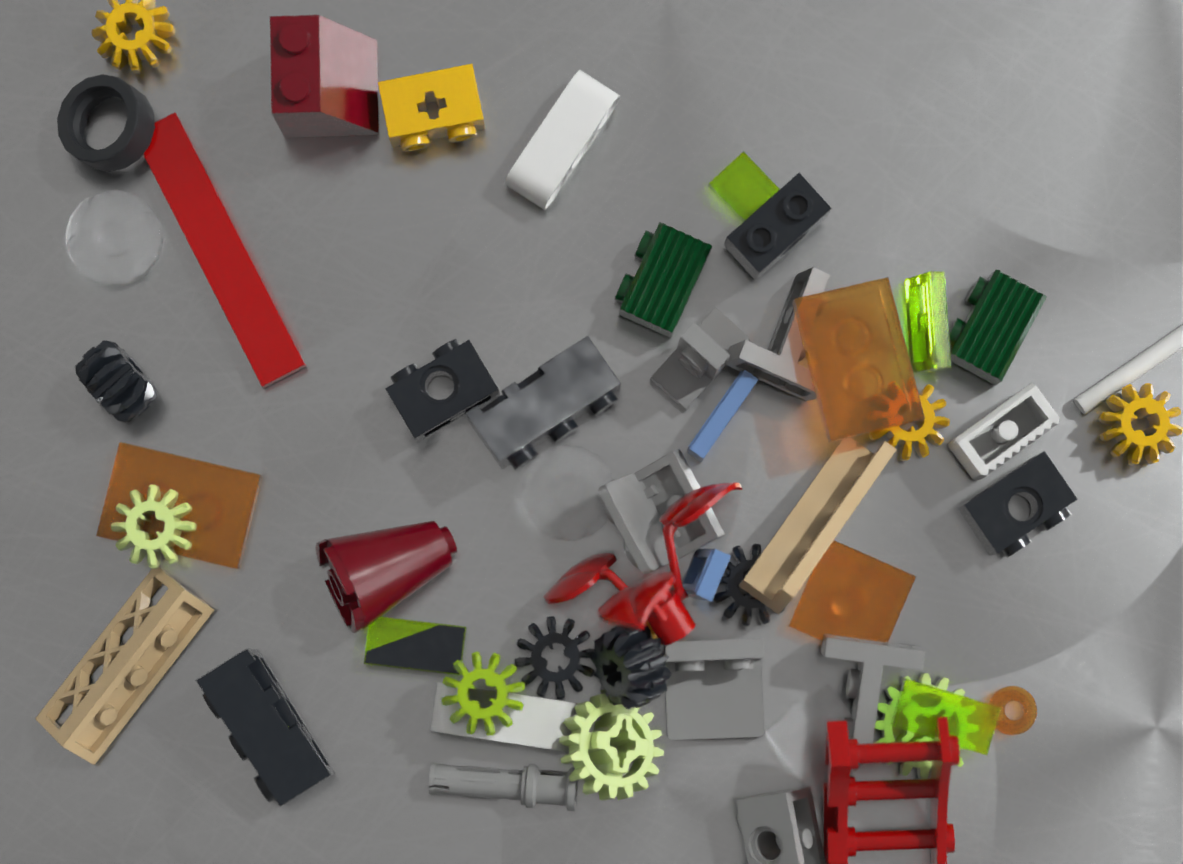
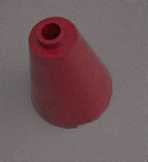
M435 521L329 538L316 543L315 547L319 566L329 563L330 569L327 570L329 579L325 580L326 586L347 627L352 625L353 633L364 630L452 565L451 555L457 553L454 538L448 527L439 528Z

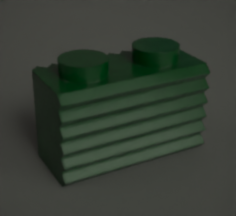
M659 222L655 233L646 230L634 255L642 259L635 277L627 273L625 274L614 299L622 303L619 315L671 338L710 255L712 245Z
M997 269L990 274L988 279L979 276L966 300L973 305L965 321L957 318L944 340V343L951 347L946 355V359L994 385L999 384L1006 375L1047 296Z

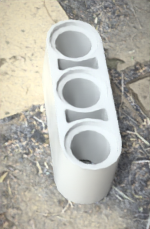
M577 71L511 168L504 184L543 210H546L613 112L620 99V95L583 71Z
M437 682L430 731L569 752V747L559 743V738L571 734V730L563 722L565 718L575 716L576 710L574 707L577 703L509 693L508 699L518 700L524 704L522 711L514 710L508 706L504 707L503 711L511 717L513 724L507 728L501 723L497 715L493 716L495 734L488 736L484 728V719H479L477 729L471 735L466 733V726L471 717L470 715L466 714L455 724L449 720L452 713L461 708L459 702L452 705H442L441 702L442 697L457 695L458 689L447 687L443 683ZM481 688L470 689L471 701H480L482 708H488L493 704L490 698H497V691Z

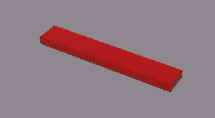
M174 112L155 122L151 143L143 155L261 386L266 388L307 367L178 115Z

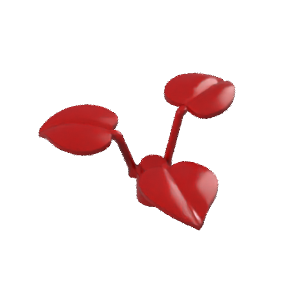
M717 483L695 489L678 499L660 516L659 521L664 525L662 531L670 572L665 571L653 574L634 587H628L611 569H608L617 561L615 555L612 553H600L580 561L565 572L543 596L544 600L548 604L565 602L585 592L598 580H607L619 592L598 609L597 613L602 620L614 625L640 630L644 629L647 620L657 638H661L662 645H669L679 641L695 628L696 624L682 602L689 595L682 584L673 538L674 533L679 527L685 526L703 515L730 491L742 490L740 483Z

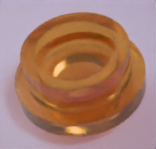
M1007 686L997 690L992 695L988 703L987 712L991 724L998 731L1008 735H1018L1026 732L1034 724L1037 716V705L1032 695L1025 689L1017 686ZM1011 701L1017 702L1021 707V715L1015 720H1010L1005 715V706Z

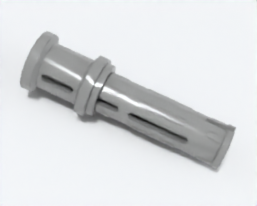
M431 763L429 794L520 800L521 805H525L526 808H534L536 804L566 806L567 811H575L578 780L571 782L569 779L571 772L575 769L574 767H570L569 771L565 772L539 770L536 764L524 766L523 770H506Z

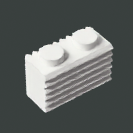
M1032 382L949 442L948 446L971 478L981 480L988 476L989 473L995 471L997 467L1003 465L1004 462L1012 459V456L1018 454L1027 445L1035 442L1044 433L1050 431L1052 427L1058 425L1060 417L1038 387Z

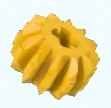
M108 0L109 5L113 9L110 13L104 10L96 11L95 17L103 24V26L92 30L93 38L102 42L97 52L102 58L112 57L111 65L116 70H121L129 61L132 72L139 74L142 69V60L146 59L150 66L156 68L159 66V61L154 55L155 52L159 51L163 54L171 52L172 48L164 38L174 35L175 28L172 24L165 22L170 16L165 6L155 8L156 0H140L139 3L138 0H125L124 4H120L118 0ZM138 24L142 30L135 33L134 40H129L125 34L131 33L132 25Z
M909 378L905 382L903 394L898 384L892 381L886 385L890 399L878 393L872 398L875 406L883 412L872 411L866 414L868 422L881 423V427L872 431L869 437L874 441L885 435L889 439L887 443L894 448L896 445H900L899 456L901 461H908L910 459L912 445L920 458H925L929 455V447L926 441L936 446H940L944 441L941 434L933 428H946L950 424L949 418L935 416L934 413L947 405L946 401L938 399L930 404L927 399L934 390V387L930 384L926 385L918 395L916 394L915 379ZM899 409L902 414L909 409L916 413L913 419L915 424L918 425L916 431L914 426H911L906 431L899 426L902 422V418L897 414Z
M1129 384L1122 387V398L1111 395L1106 399L1108 407L1113 412L1099 414L1098 420L1103 424L1112 425V429L1100 434L1101 441H1109L1115 438L1118 442L1111 450L1112 456L1118 457L1128 449L1127 459L1130 465L1139 464L1142 454L1149 464H1153L1159 461L1158 449L1166 454L1173 452L1175 446L1167 436H1179L1182 434L1183 428L1179 425L1170 424V419L1179 416L1181 410L1179 407H1173L1169 410L1165 409L1164 405L1170 398V394L1167 391L1160 393L1153 399L1152 384H1143L1139 394ZM1137 418H1147L1150 427L1134 431L1131 421Z

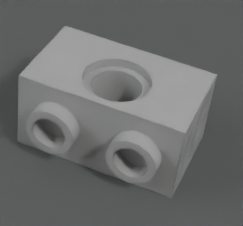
M811 786L762 793L736 800L738 808L737 824L739 831L743 835L747 864H826ZM776 835L781 842V850L776 843Z

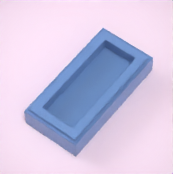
M746 370L739 373L688 446L689 455L702 463L759 380Z
M717 549L696 550L682 582L684 589L689 595L688 597L695 600L712 602L731 555Z

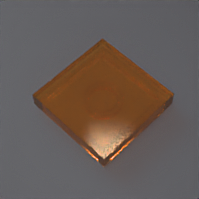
M834 540L811 572L788 627L820 641L823 640L824 633L888 642L916 576Z

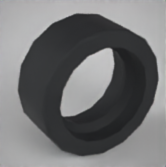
M104 74L88 77L72 87L62 101L57 117L58 136L65 150L88 166L107 172L126 169L139 160L149 147L155 130L154 111L147 97L122 79ZM120 98L127 106V121L123 132L108 147L99 150L93 149L87 144L85 133L90 114L97 105L106 99Z

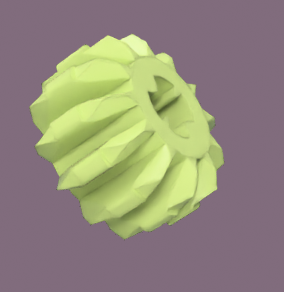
M150 485L147 491V501L138 490H132L129 494L135 507L131 509L129 506L121 503L116 506V511L127 516L126 522H114L111 524L112 531L127 533L125 537L116 543L117 549L124 551L134 546L129 561L133 564H139L147 554V562L152 569L159 568L161 552L169 563L175 564L178 562V555L173 546L176 544L186 550H190L192 547V543L189 540L180 537L182 531L192 532L197 529L195 522L180 520V518L191 512V505L186 502L174 507L179 493L173 489L167 491L161 500L159 486ZM154 514L157 520L165 523L163 533L156 531V534L159 536L156 539H153L152 534L143 530L145 521L151 523L150 516Z

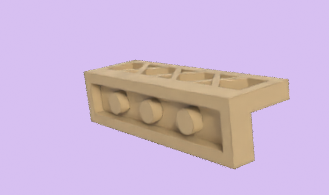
M846 434L739 586L779 615L800 590L897 449L884 441L873 454Z
M162 568L151 569L35 719L62 747L95 765L207 621L214 609L184 588ZM163 583L168 590L155 606L150 607L152 596ZM134 626L133 635L126 644L120 646L121 636L128 627ZM103 665L102 675L94 684L90 685L92 673L98 666ZM73 704L71 715L60 727L55 721L67 705Z

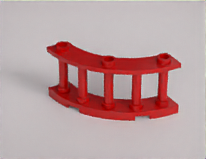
M937 717L934 741L858 744L857 739H849L847 720L827 721L824 764L829 765L828 782L823 783V852L826 864H848V857H856L857 851L930 849L931 864H947V853H954L955 851L954 827L952 823H947L950 775L952 765H959L960 762L959 739L957 735H949L947 717ZM932 761L931 779L855 781V777L850 776L851 769H858L859 764ZM930 799V829L855 832V827H848V806H856V801Z

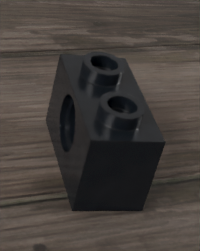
M798 173L726 237L724 246L756 281L824 221L832 208L807 180Z
M457 339L451 340L432 353L435 360L419 369L413 363L390 377L393 384L385 389L417 443L463 417L474 407H480L500 395L498 387L470 340L462 344ZM439 375L447 376L454 381L452 394L442 400L430 397L427 392L431 379Z
M1043 451L958 507V510L990 556L1003 551L1006 557H1009L1031 542L1027 533L1043 524L1046 530H1049L1069 517L1071 513L1067 506L1078 499L1046 452ZM1013 495L1024 496L1029 501L1031 513L1026 521H1019L1010 514L1008 505Z

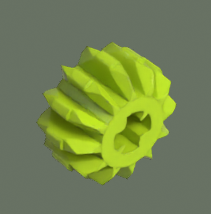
M473 652L471 655L474 666L473 671L470 672L460 660L453 664L455 669L463 676L461 682L452 677H444L442 683L444 685L457 688L458 692L457 695L442 697V705H452L459 702L461 708L452 713L449 720L455 724L466 714L470 715L471 717L466 726V733L474 734L479 719H484L486 734L488 736L494 735L493 716L497 715L501 723L508 728L513 724V721L503 711L504 707L508 706L517 711H522L524 707L522 702L508 699L509 692L525 690L524 682H516L507 685L505 682L507 678L517 671V667L514 664H510L500 674L495 672L501 658L497 653H493L490 657L488 669H483L481 654ZM481 679H485L487 686L496 687L497 698H490L493 704L488 708H482L480 701H471L470 689H477L474 683Z

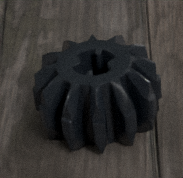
M103 340L96 347L93 346L82 356L83 359L75 365L79 381L96 399L97 403L101 404L118 421L130 422L137 415L140 416L150 407L149 404L157 398L156 387L147 377L145 371L115 342Z
M756 543L752 545L750 560H746L741 546H735L732 548V552L738 565L734 566L730 561L728 562L725 571L729 574L727 577L722 576L719 585H725L726 591L716 593L712 601L713 603H720L727 598L730 599L732 603L723 613L726 619H730L738 607L742 608V626L750 625L752 610L754 609L762 624L769 623L770 617L765 604L756 598H749L750 594L748 592L742 595L738 587L744 579L743 573L749 572L761 555V545Z
M550 616L547 617L546 621L549 634L543 636L535 623L529 625L530 633L538 639L535 645L525 639H518V647L532 652L531 657L516 658L514 664L516 667L533 666L534 670L524 675L521 679V682H524L525 685L530 684L538 675L543 678L537 688L536 694L538 696L544 697L549 682H555L557 699H564L565 690L562 681L568 679L572 688L576 692H580L583 686L573 676L574 673L579 671L585 676H593L592 674L595 672L593 668L579 663L580 658H590L595 649L589 648L579 651L577 646L587 641L590 637L587 630L582 631L572 640L568 636L574 628L575 621L567 619L561 634L556 633L555 617ZM553 644L563 645L565 647L564 655L570 659L568 666L564 670L561 666H558L559 672L547 670L548 661L542 657L546 647L549 646L553 650Z
M616 626L611 628V631L603 633L600 638L594 640L595 652L590 655V658L596 666V671L592 675L599 678L601 693H609L610 701L614 706L622 704L627 710L633 707L639 708L659 698L662 693L667 691L666 680L672 676L671 671L665 665V661L669 656L664 654L660 648L661 638H652L651 630L648 626H644L643 630Z

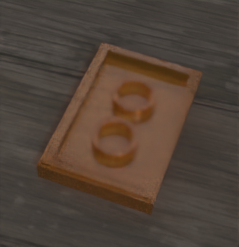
M888 277L795 298L792 301L828 443L925 419Z
M120 442L96 536L115 541L127 535L126 532L120 533L111 530L112 523L126 522L127 519L126 515L116 511V506L121 503L132 509L135 507L129 494L132 490H138L147 501L149 486L157 485L161 492V500L170 489L177 491L179 495L174 507L186 502L192 507L191 512L180 518V520L191 521L197 524L195 531H182L180 536L192 543L190 550L180 548L175 544L173 549L176 554L240 570L262 475ZM154 514L150 516L151 523L145 521L143 530L152 534L153 539L159 537L156 531L163 533L165 523L157 520Z

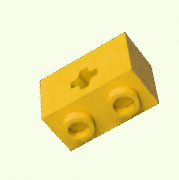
M473 64L378 82L388 136L392 147L401 146L402 151H415L430 146L429 140L448 137L450 142H460L475 138L477 136L476 131L485 129ZM427 103H437L439 118H429L426 112L428 109Z

